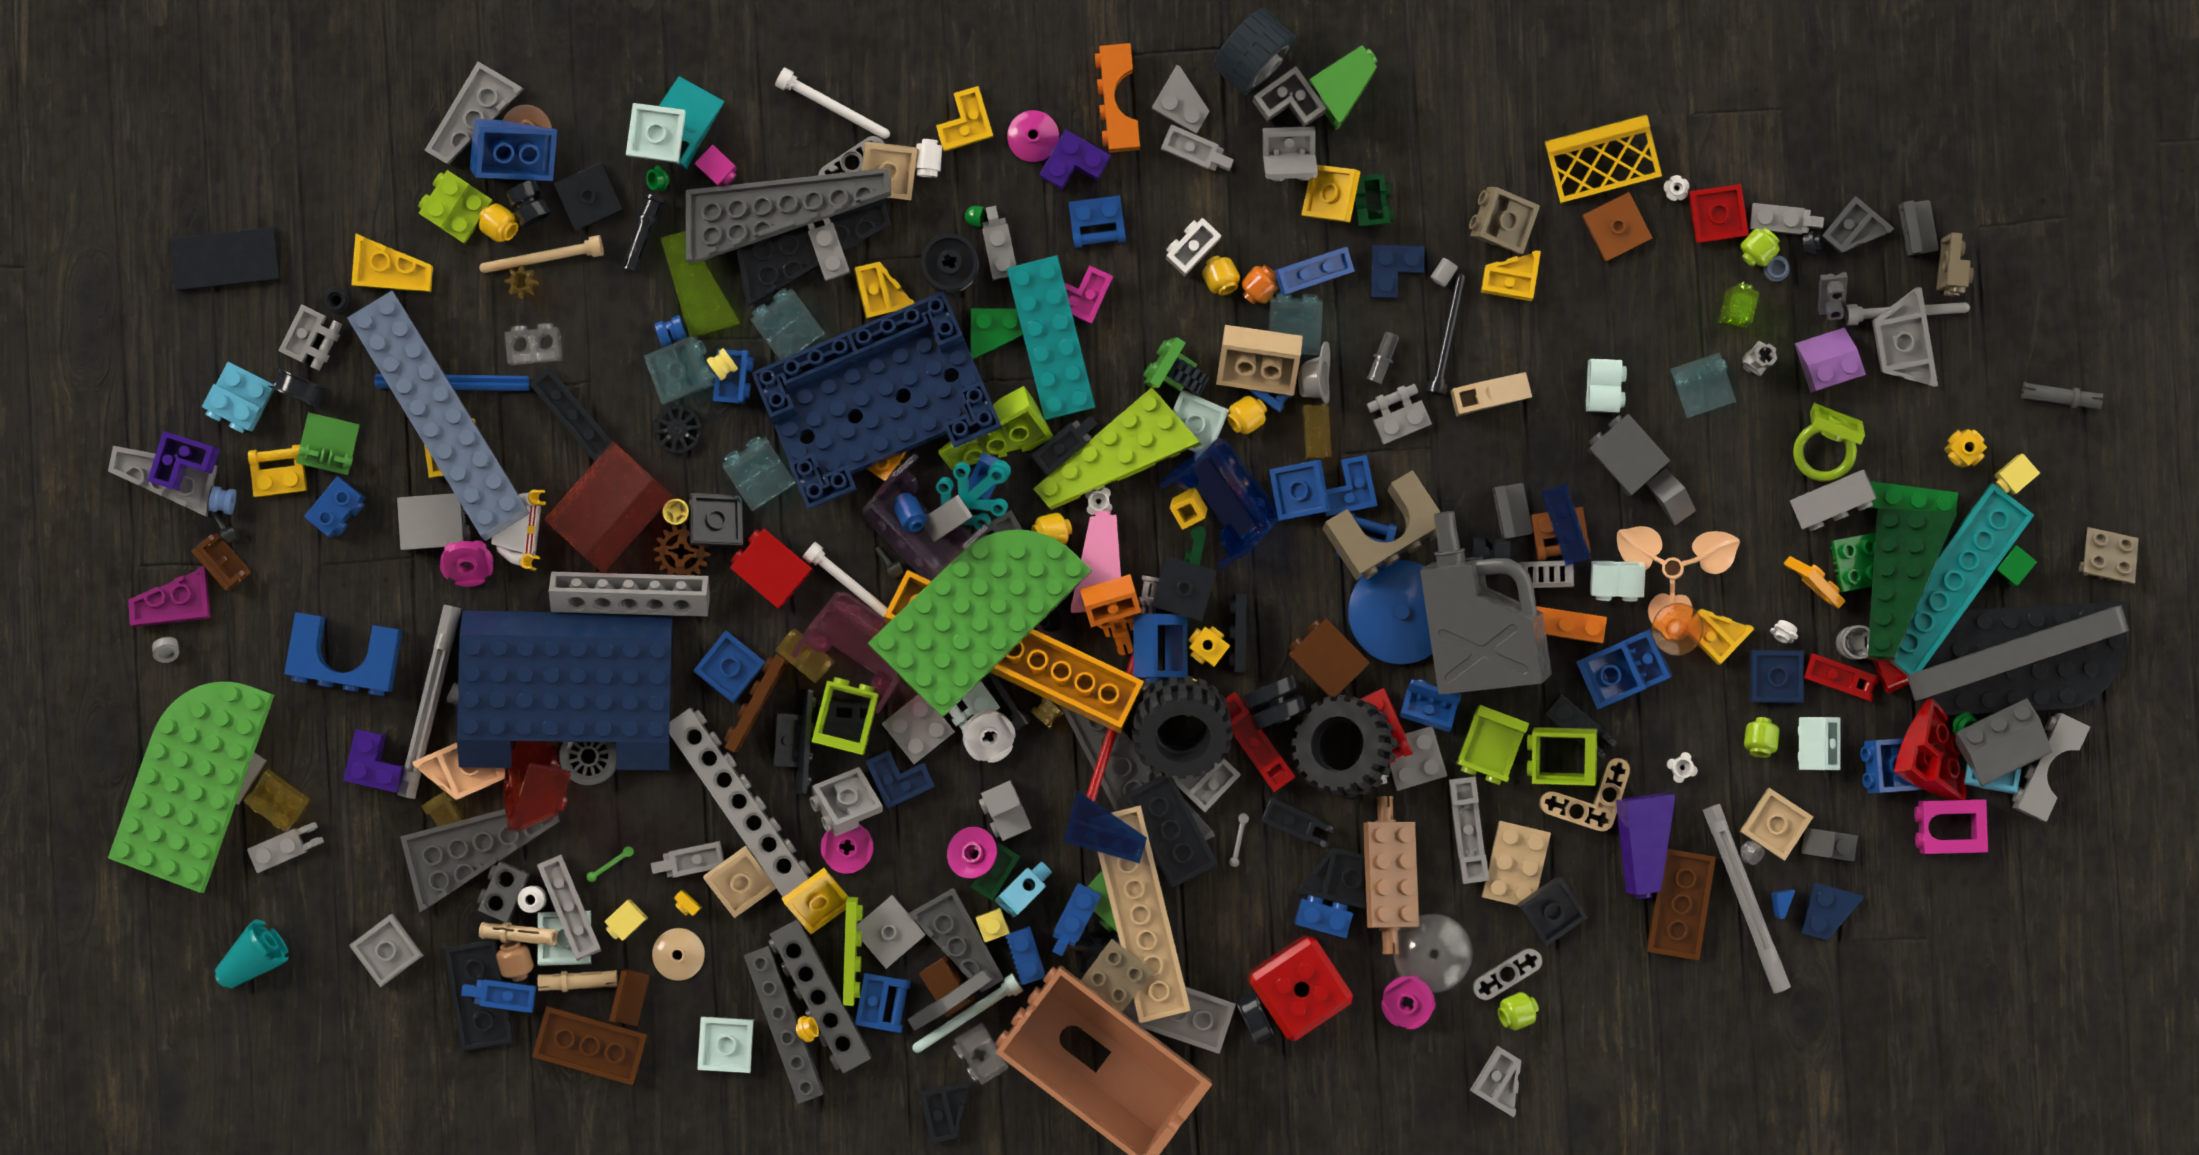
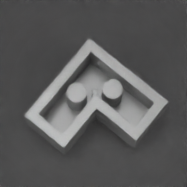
M1297 67L1288 71L1253 97V103L1267 122L1289 107L1302 127H1306L1326 111V107Z
M1011 780L981 793L983 798L979 800L984 814L990 813L991 818L994 820V822L990 823V826L996 838L1001 836L1002 841L1032 828Z

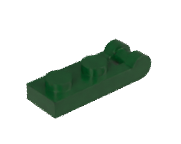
M1197 525L1191 529L1192 551L1186 550L1184 561L1200 566L1206 531L1202 526Z

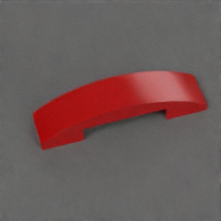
M1236 692L1225 698L1227 707H1229L1234 737L1274 792L1294 779L1295 775L1262 729L1256 730L1251 719L1252 715Z

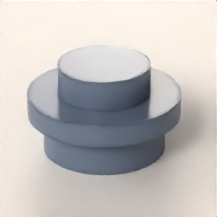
M1777 255L1768 265L1763 267L1766 278L1774 282L1785 279L1790 271L1788 261L1784 257Z

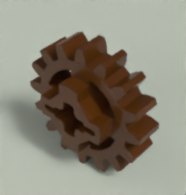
M683 524L681 530L678 529L677 525H672L673 532L671 533L666 529L663 530L666 537L664 539L657 537L656 540L661 543V546L654 548V551L660 553V556L656 557L655 561L663 563L659 568L660 571L668 569L667 575H674L676 573L677 575L686 574L692 576L694 571L699 575L702 574L699 567L701 565L708 566L704 558L711 557L710 553L705 552V548L709 546H699V549L693 548L689 543L690 533L687 524ZM678 536L676 543L672 546H667L673 537ZM684 545L685 549L694 552V554L684 555L683 559H680V555L671 552V550H679ZM666 555L672 556L675 560L676 568L668 563ZM693 558L698 559L692 567L686 569L689 561Z

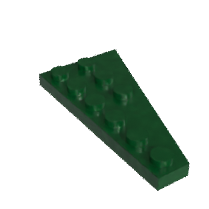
M1877 509L1868 659L1895 661L1921 596H1923L1937 564L1943 545L1946 543L1949 531L1956 520L1957 512Z

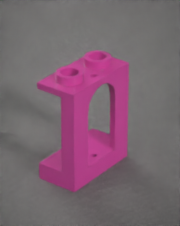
M1986 800L1918 801V806L1914 810L1915 821L1919 822V833L1915 835L1916 848H1920V853L1988 852ZM1971 813V839L1937 840L1929 833V822L1935 815Z

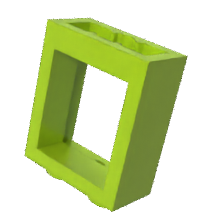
M835 677L833 682L827 681L812 742L864 755L880 694L874 693L875 687L860 684L858 689L849 686L850 681ZM834 689L871 698L860 743L823 734Z
M1534 727L1532 735H1528L1527 749L1532 750V760L1527 762V776H1532V784L1595 786L1597 780V729ZM1541 737L1585 738V774L1540 772Z

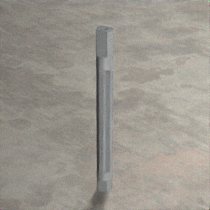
M449 605L443 606L408 756L397 793L399 796L412 799L416 797L421 772L414 767L412 762L425 757L461 608Z
M1721 805L1710 806L1703 810L1705 818L1723 859L1773 993L1782 992L1791 987L1741 862Z

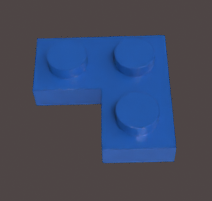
M1367 455L1341 460L1346 486L1326 490L1330 511L1325 512L1326 517L1337 515L1346 509L1351 512L1378 506Z

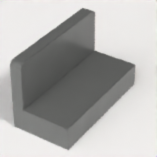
M1913 200L1898 205L1907 256L1938 251L1939 247L1930 201L1914 202Z
M1523 483L1494 487L1492 491L1502 539L1532 534L1533 528Z

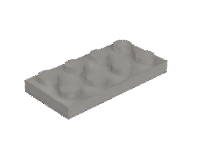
M1185 986L1191 1011L1139 1023L1134 999L1123 1011L1125 1015L1144 1029L1220 1054L1236 1003Z

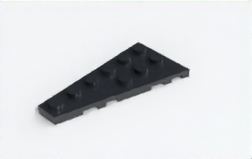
M885 199L829 217L831 223L834 224L843 252L891 226ZM823 220L814 222L816 228L824 226L825 223ZM808 225L736 249L747 306L754 304L820 266L808 233L810 231Z

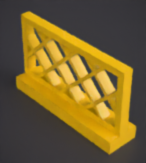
M1647 115L1545 141L1560 203L1662 176ZM1645 132L1648 143L1642 152L1629 145L1634 135ZM1629 137L1627 142L1622 141L1621 138ZM1617 140L1625 145L1617 159L1604 152L1610 141ZM1604 143L1601 149L1595 146ZM1592 147L1599 152L1592 165L1579 159L1584 148ZM1627 147L1640 154L1633 168L1620 161ZM1648 148L1650 149L1651 157L1645 154ZM1579 150L1578 153L1576 154V156H1574L1573 154L1569 153V152H1572V151ZM1567 154L1574 159L1565 172L1556 166L1554 156ZM1602 154L1615 161L1608 174L1595 168ZM1644 156L1653 162L1655 172L1644 175L1635 169ZM1576 161L1589 167L1582 181L1569 174ZM1618 163L1631 170L1626 180L1617 181L1610 177ZM1592 170L1605 177L1600 187L1592 188L1585 183ZM1558 171L1564 174L1561 181L1559 178ZM1633 173L1640 175L1638 177L1631 178ZM1567 176L1580 183L1574 194L1564 196L1562 184ZM1608 179L1615 182L1612 184L1605 185ZM1583 186H1585L1586 188L1589 189V190H1585V191H1581V192H1580V190H1581V188H1582Z

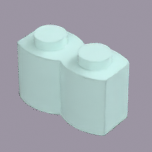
M1588 360L1586 412L1619 413L1620 408H1624L1625 392H1621V382L1626 381L1627 368L1622 366V360Z
M1591 561V595L1596 596V599L1601 601L1612 600V597L1615 596L1622 597L1623 601H1638V597H1644L1645 564L1643 562Z

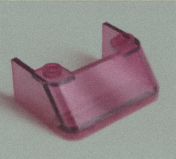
M846 592L834 594L809 625L792 653V656L796 658L806 645L819 652H826L833 645L873 672L875 675L871 681L872 687H875V691L883 696L874 710L878 714L903 681L868 645V642L887 625L885 618Z

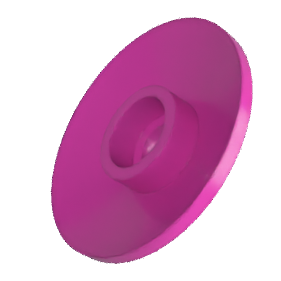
M1036 110L1023 112L1016 116L1009 126L1007 133L1008 144L1012 152L1021 160L1027 162L1043 161L1050 157L1059 141L1058 127L1055 121L1044 112ZM1034 130L1038 133V137L1030 139L1028 133Z
M968 827L959 831L950 841L947 850V859L951 869L957 875L967 879L979 878L985 875L993 867L997 857V845L993 836L979 827ZM974 851L979 852V855L976 859L972 858V854Z

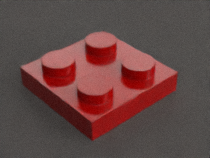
M1741 184L1688 192L1696 244L1747 237L1749 235Z

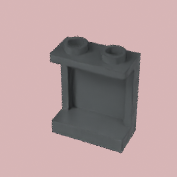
M1619 414L1608 424L1611 428L1604 435L1599 432L1589 441L1591 447L1587 451L1599 460L1623 487L1622 490L1629 497L1664 467L1670 459L1629 414L1623 418Z

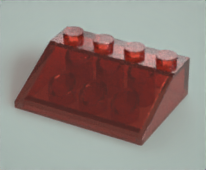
M612 442L547 514L544 520L588 561L604 573L671 499L673 494L615 442Z

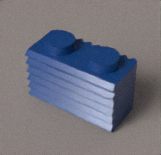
M1030 926L1007 934L1005 938L1008 939L1007 943L1010 944V953L1013 954L1012 958L1015 959L1014 964H1016L1015 968L1018 969L1017 973L1019 974L1018 978L1021 979L1020 983L1024 985L1044 978L1046 974Z

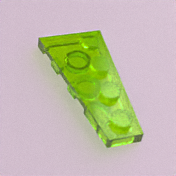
M686 231L661 238L690 338L741 324L704 261L694 264H688L686 261Z

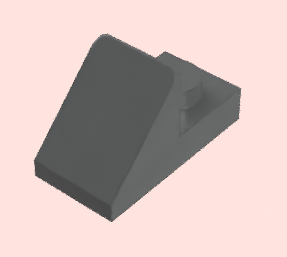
M1806 828L1803 834L1801 853L1854 861L1858 836Z

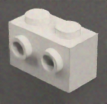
M1203 218L1198 223L1194 220L1184 230L1186 235L1181 241L1174 240L1166 249L1168 252L1166 260L1184 277L1221 239V235Z

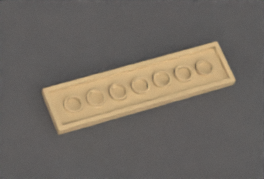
M1141 805L1091 817V827L1120 945L1153 970V973L1134 997L1139 1023L1191 1011Z

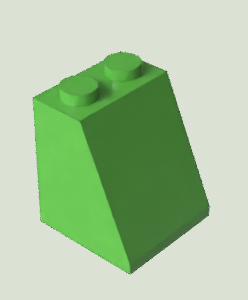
M1363 45L1309 80V85L1326 107L1324 114L1335 130L1340 128L1377 68L1375 65L1377 62L1375 55L1370 49L1366 50Z

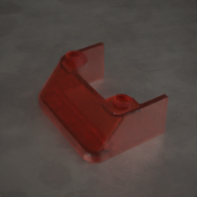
M515 742L512 752V768H507L503 784L508 830L520 832L558 815L559 811H564L567 801L565 792L571 771L560 769V759H557V749L560 742Z

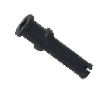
M644 193L645 201L641 212L636 215L638 223L621 266L636 273L638 272L640 261L652 229L659 223L657 219L662 205L666 204V200L648 193Z

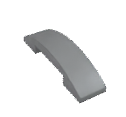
M1476 777L1449 780L1455 838L1463 884L1489 881L1479 814Z

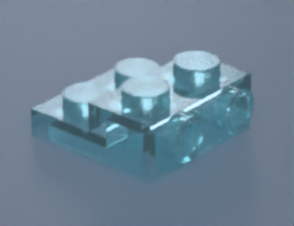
M793 289L779 291L773 297L775 300L767 307L765 304L757 307L752 312L754 317L750 319L780 360L799 353L825 334Z
M1281 292L1276 293V297L1270 298L1269 331L1303 336L1301 354L1319 355L1323 300L1318 299V296L1315 294H1303L1302 298H1292L1290 293L1282 295Z
M687 337L644 356L662 405L714 386L715 372L709 364H706L703 356L706 354V347L697 337Z
M759 436L750 440L747 443L748 448L741 453L736 450L725 457L726 462L722 464L751 511H754L796 484L767 437L761 439Z

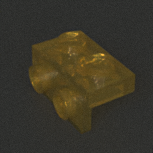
M268 769L263 773L253 792L245 798L244 802L254 812L260 813L271 821L275 827L287 831L297 823L310 799Z

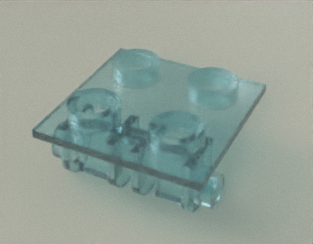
M1720 352L1670 369L1687 418L1736 402L1725 370L1727 369V364L1721 358Z

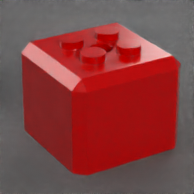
M1303 935L1252 969L1249 973L1248 981L1285 1037L1290 1040H1298L1349 1006L1352 1002L1353 994L1313 936ZM1298 982H1306L1309 985V992L1304 997H1299L1294 992V987Z

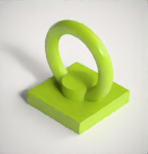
M1813 403L1810 410L1812 425L1806 427L1797 437L1793 449L1794 460L1799 470L1808 478L1820 482L1834 481L1848 473L1855 462L1857 455L1856 443L1861 445L1865 437L1863 421ZM1820 432L1825 437L1834 441H1843L1846 446V456L1843 463L1831 471L1815 470L1806 462L1804 457L1806 442L1810 437Z

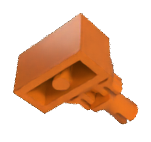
M1131 575L1080 589L1090 626H1098L1103 629L1106 637H1111L1110 627L1118 654L1126 655L1124 644L1128 654L1132 653L1134 646L1131 642L1126 622L1129 623L1130 630H1133V615L1141 613Z

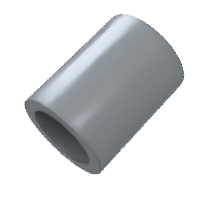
M1442 258L1430 278L1437 284L1446 287L1458 267L1448 259Z

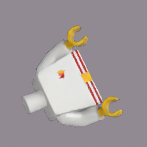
M531 490L529 493L519 494L530 514L493 536L491 541L493 545H496L497 552L510 563L532 571L537 569L532 567V560L540 559L536 555L541 507L538 505L544 506L546 502H540L539 495L545 493V490Z

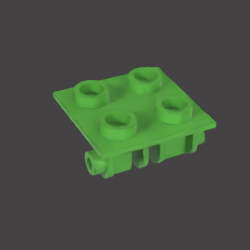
M308 412L296 463L348 475L360 424Z

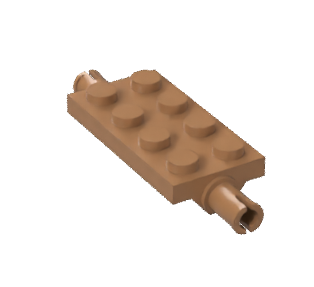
M1393 796L1376 797L1378 820L1363 823L1367 928H1379V931H1382V954H1399L1398 930L1403 927H1419L1415 822H1396V820H1393Z

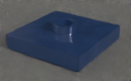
M1750 650V702L1804 703V651Z

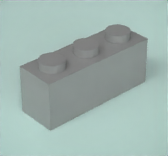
M1863 469L1790 500L1801 528L1805 529L1808 527L1809 531H1813L1824 526L1823 521L1833 517V520L1837 521L1849 516L1847 511L1857 507L1858 511L1873 506L1872 500L1877 497Z

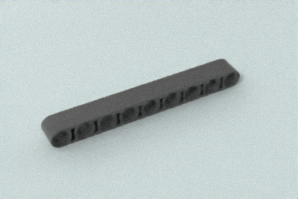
M2119 605L1906 676L1914 701L2124 633L2129 631V627L2122 606Z

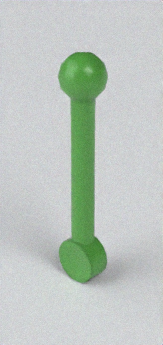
M625 847L623 853L595 872H589L587 880L594 882L598 875L625 857L632 856L634 853L633 848Z

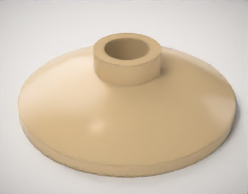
M674 928L659 936L654 944L652 957L656 969L664 977L679 981L691 978L700 970L704 962L705 950L702 941L695 933L684 928ZM675 950H680L682 952V958L680 960H676L673 957V952Z

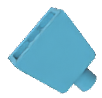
M1040 862L1032 871L1026 868L994 901L1013 919L1046 887L1043 881L1052 873L1051 870L1043 862ZM1025 882H1028L1031 885V889L1029 891L1025 890L1023 887V884Z

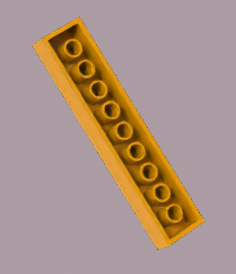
M907 570L884 615L885 623L888 624L931 581ZM1034 629L990 671L1003 679L1120 734L1144 686V681Z

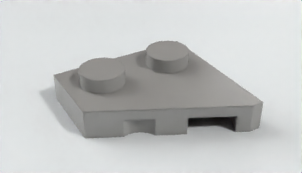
M1176 65L1152 106V110L1197 135L1210 112L1178 65Z
M1497 1046L1470 1091L1514 1117L1516 1115L1515 1100L1519 1088L1518 1075L1520 1074L1521 1060Z

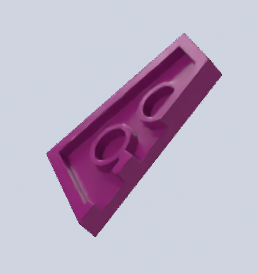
M202 566L196 569L195 572L186 576L182 575L164 586L153 588L129 599L130 626L139 627L209 619L210 606L207 569Z

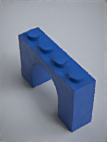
M295 612L284 673L292 675L291 681L307 683V678L316 679L317 685L333 687V682L343 684V689L358 692L359 687L369 688V694L384 696L385 691L392 692L403 630L372 625L368 653L364 662L353 671L341 673L329 667L322 656L321 642L326 617Z

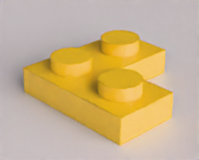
M979 86L954 93L961 118L936 125L944 152L993 137Z

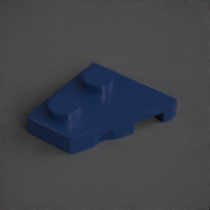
M1813 882L1800 933L1828 940L1863 900L1864 896Z

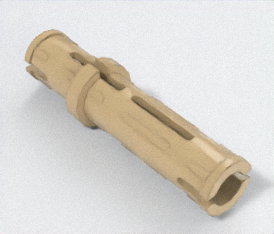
M482 922L479 927V936L481 939L501 940L502 943L515 941L555 946L558 940V931L556 929L514 926L510 922H504L503 924Z
M617 970L582 973L561 971V974L538 975V991L562 990V992H568V989L618 987Z

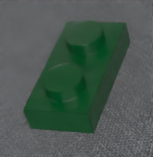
M998 842L997 857L993 867L985 875L976 878L971 888L993 901L1020 856Z

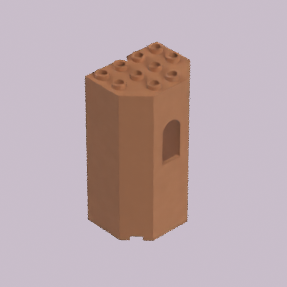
M1060 965L1057 969L1052 967L1044 977V986L1042 988L1037 986L1028 997L1027 1003H1029V1006L1026 1009L1021 1007L1012 1018L1011 1024L1013 1027L1010 1031L1004 1030L995 1043L998 1047L996 1054L1128 1155H1159L1212 1086L1211 1079L1127 1015L1116 1009L1063 966ZM1077 1026L1111 1051L1097 1072L1093 1071L1062 1047L1060 1034L1064 1028Z

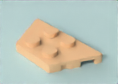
M457 743L412 762L415 768L455 800L505 779V768H459Z

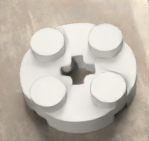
M988 709L973 715L962 728L963 744L968 753L978 761L997 762L1005 758L1013 748L1015 729L1011 721L995 709ZM987 731L995 732V734H993L994 740H992L991 742H989V740L987 739L984 741L982 740V738L985 736L984 733H986Z

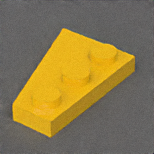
M355 235L352 286L431 292L432 265L361 235Z

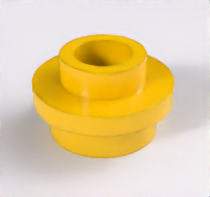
M806 1016L798 1019L796 1032L799 1038L807 1043L813 1041L819 1034L815 1019L813 1017L807 1018Z

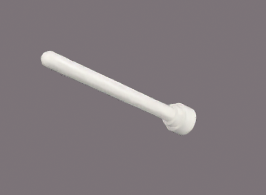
M784 67L777 78L776 87L789 91L793 89L883 139H887L890 136L888 129L796 80L797 77L793 75L794 72Z
M814 542L802 558L809 564H819L884 618L888 608L825 557L826 553L822 551L823 547Z

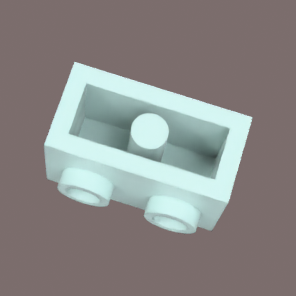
M1799 717V770H1840V718Z

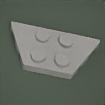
M1916 287L1872 321L1879 364L1883 373L1935 387L1938 386L1923 292L1921 287Z

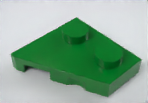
M971 308L972 359H976L1023 336L1017 309Z

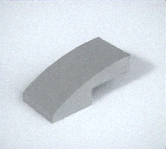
M957 495L928 514L924 528L935 542L973 516L960 496Z

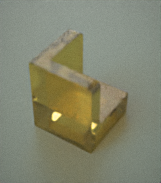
M446 792L439 794L422 805L426 815L430 814L437 826L457 822L464 818L451 796Z

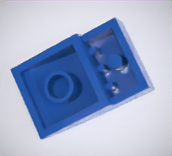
M1651 628L1576 661L1597 710L1672 677Z

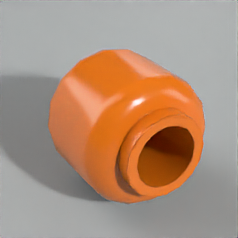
M1266 265L1263 267H1253L1242 280V288L1245 290L1243 296L1252 304L1256 302L1268 303L1279 290L1275 272Z

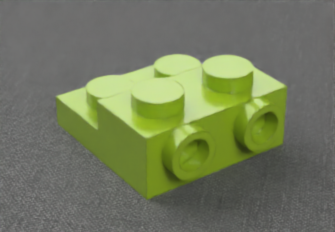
M447 170L445 174L440 172L433 182V186L436 188L430 196L426 194L421 199L418 205L421 208L419 214L466 244L480 222V212L485 207L491 206L493 200Z

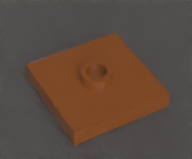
M1629 192L1582 215L1605 262L1652 239Z

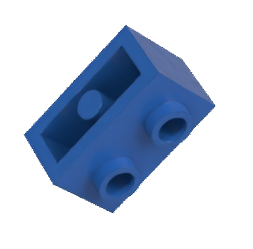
M337 476L304 517L325 535L333 538L335 535H341L347 528L348 524L345 522L351 515L356 516L365 505L362 502L366 497L343 478Z
M1308 895L1307 899H1300L1294 924L1347 938L1353 913L1348 911L1349 906L1333 902V906L1322 904V898Z

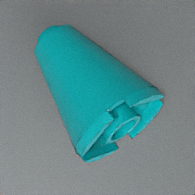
M256 919L252 921L216 967L215 978L222 987L234 988L284 964L289 958L285 957L288 949L277 931L273 928L270 931L264 927L266 923L262 920Z

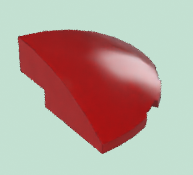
M1932 698L1927 699L1905 735L1897 756L1894 773L1913 785L1949 800H1966L1967 785H1964L1966 771L1960 770L1958 755L1961 752L1956 745V735L1950 733L1945 723L1949 718L1944 710Z

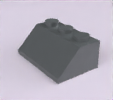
M2027 698L1956 733V745L1981 787L2052 753L2041 720Z

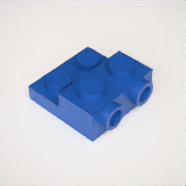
M1904 738L1864 741V747L1861 749V758L1866 762L1863 784L1868 788V793L1924 790L1894 773L1897 756Z

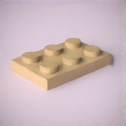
M1499 821L1488 866L1489 881H1485L1481 897L1517 905L1537 891L1551 833Z

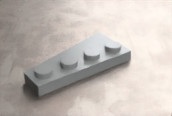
M477 62L425 151L449 165L472 142L474 119L494 120L524 89L482 63Z
M113 446L108 472L208 517L209 497L214 486L217 465L214 466L212 474L187 466L180 490L177 491L147 481L155 453Z

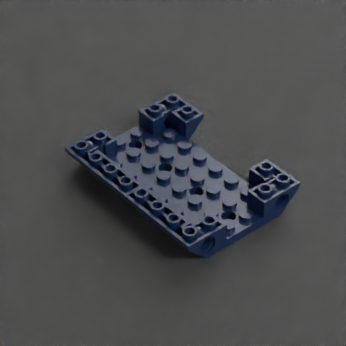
M944 291L752 372L808 510L857 490L852 477L853 474L948 434L955 448L1002 428ZM951 371L959 373V377L955 382L950 383L945 380L947 373ZM902 392H909L911 394L910 400L906 403L897 401L898 395ZM855 412L862 413L863 418L859 423L854 424L849 421L851 414ZM805 433H813L815 435L813 442L810 444L801 442V438Z

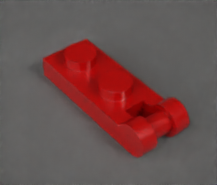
M1813 653L1810 654L1804 671V679L1868 702H1872L1874 686L1878 685L1880 677ZM1859 679L1865 681L1862 690L1856 688Z
M1382 688L1361 698V700L1376 706L1377 710L1382 711L1388 717L1386 722L1392 724L1394 733L1391 736L1396 738L1400 745L1392 749V753L1396 754L1395 762L1401 756L1407 757L1412 755V748L1387 690Z

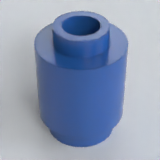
M903 493L897 496L893 502V510L903 529L907 532L921 530L927 521V517L917 498L912 496L911 493Z

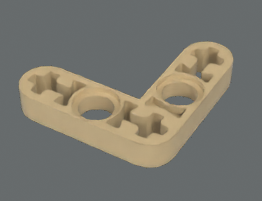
M1614 758L1607 762L1593 804L1550 791L1543 794L1540 798L1539 805L1541 810L1548 815L1597 831L1610 829L1617 814L1616 800L1622 798L1629 777V764L1620 758ZM1618 762L1621 763V768L1624 769V773L1618 774L1616 778L1617 782H1621L1620 787L1613 783H1606L1607 777L1610 780L1613 779L1614 772L1611 770V766H1616ZM1607 787L1614 788L1617 793L1616 799L1613 802H1606L1602 797V792ZM1552 796H1555V801L1564 804V799L1569 800L1564 809V816L1560 815L1562 811L1560 808L1553 807L1551 811L1548 810L1545 800L1551 799ZM1573 804H1580L1584 809V814L1579 819H1574L1570 816L1569 810ZM1589 807L1593 808L1591 814L1600 816L1604 812L1608 823H1603L1599 827L1598 821L1590 818L1589 824L1585 823L1584 821L1589 815Z

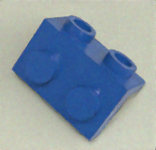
M726 350L738 367V370L735 372L730 371L722 381L715 373L713 401L745 404V399H750L751 383H747L748 372H753L754 357H750V352L747 350Z
M1412 679L1406 690L1399 717L1450 732L1461 694L1439 695L1438 687L1430 685V683L1424 680Z

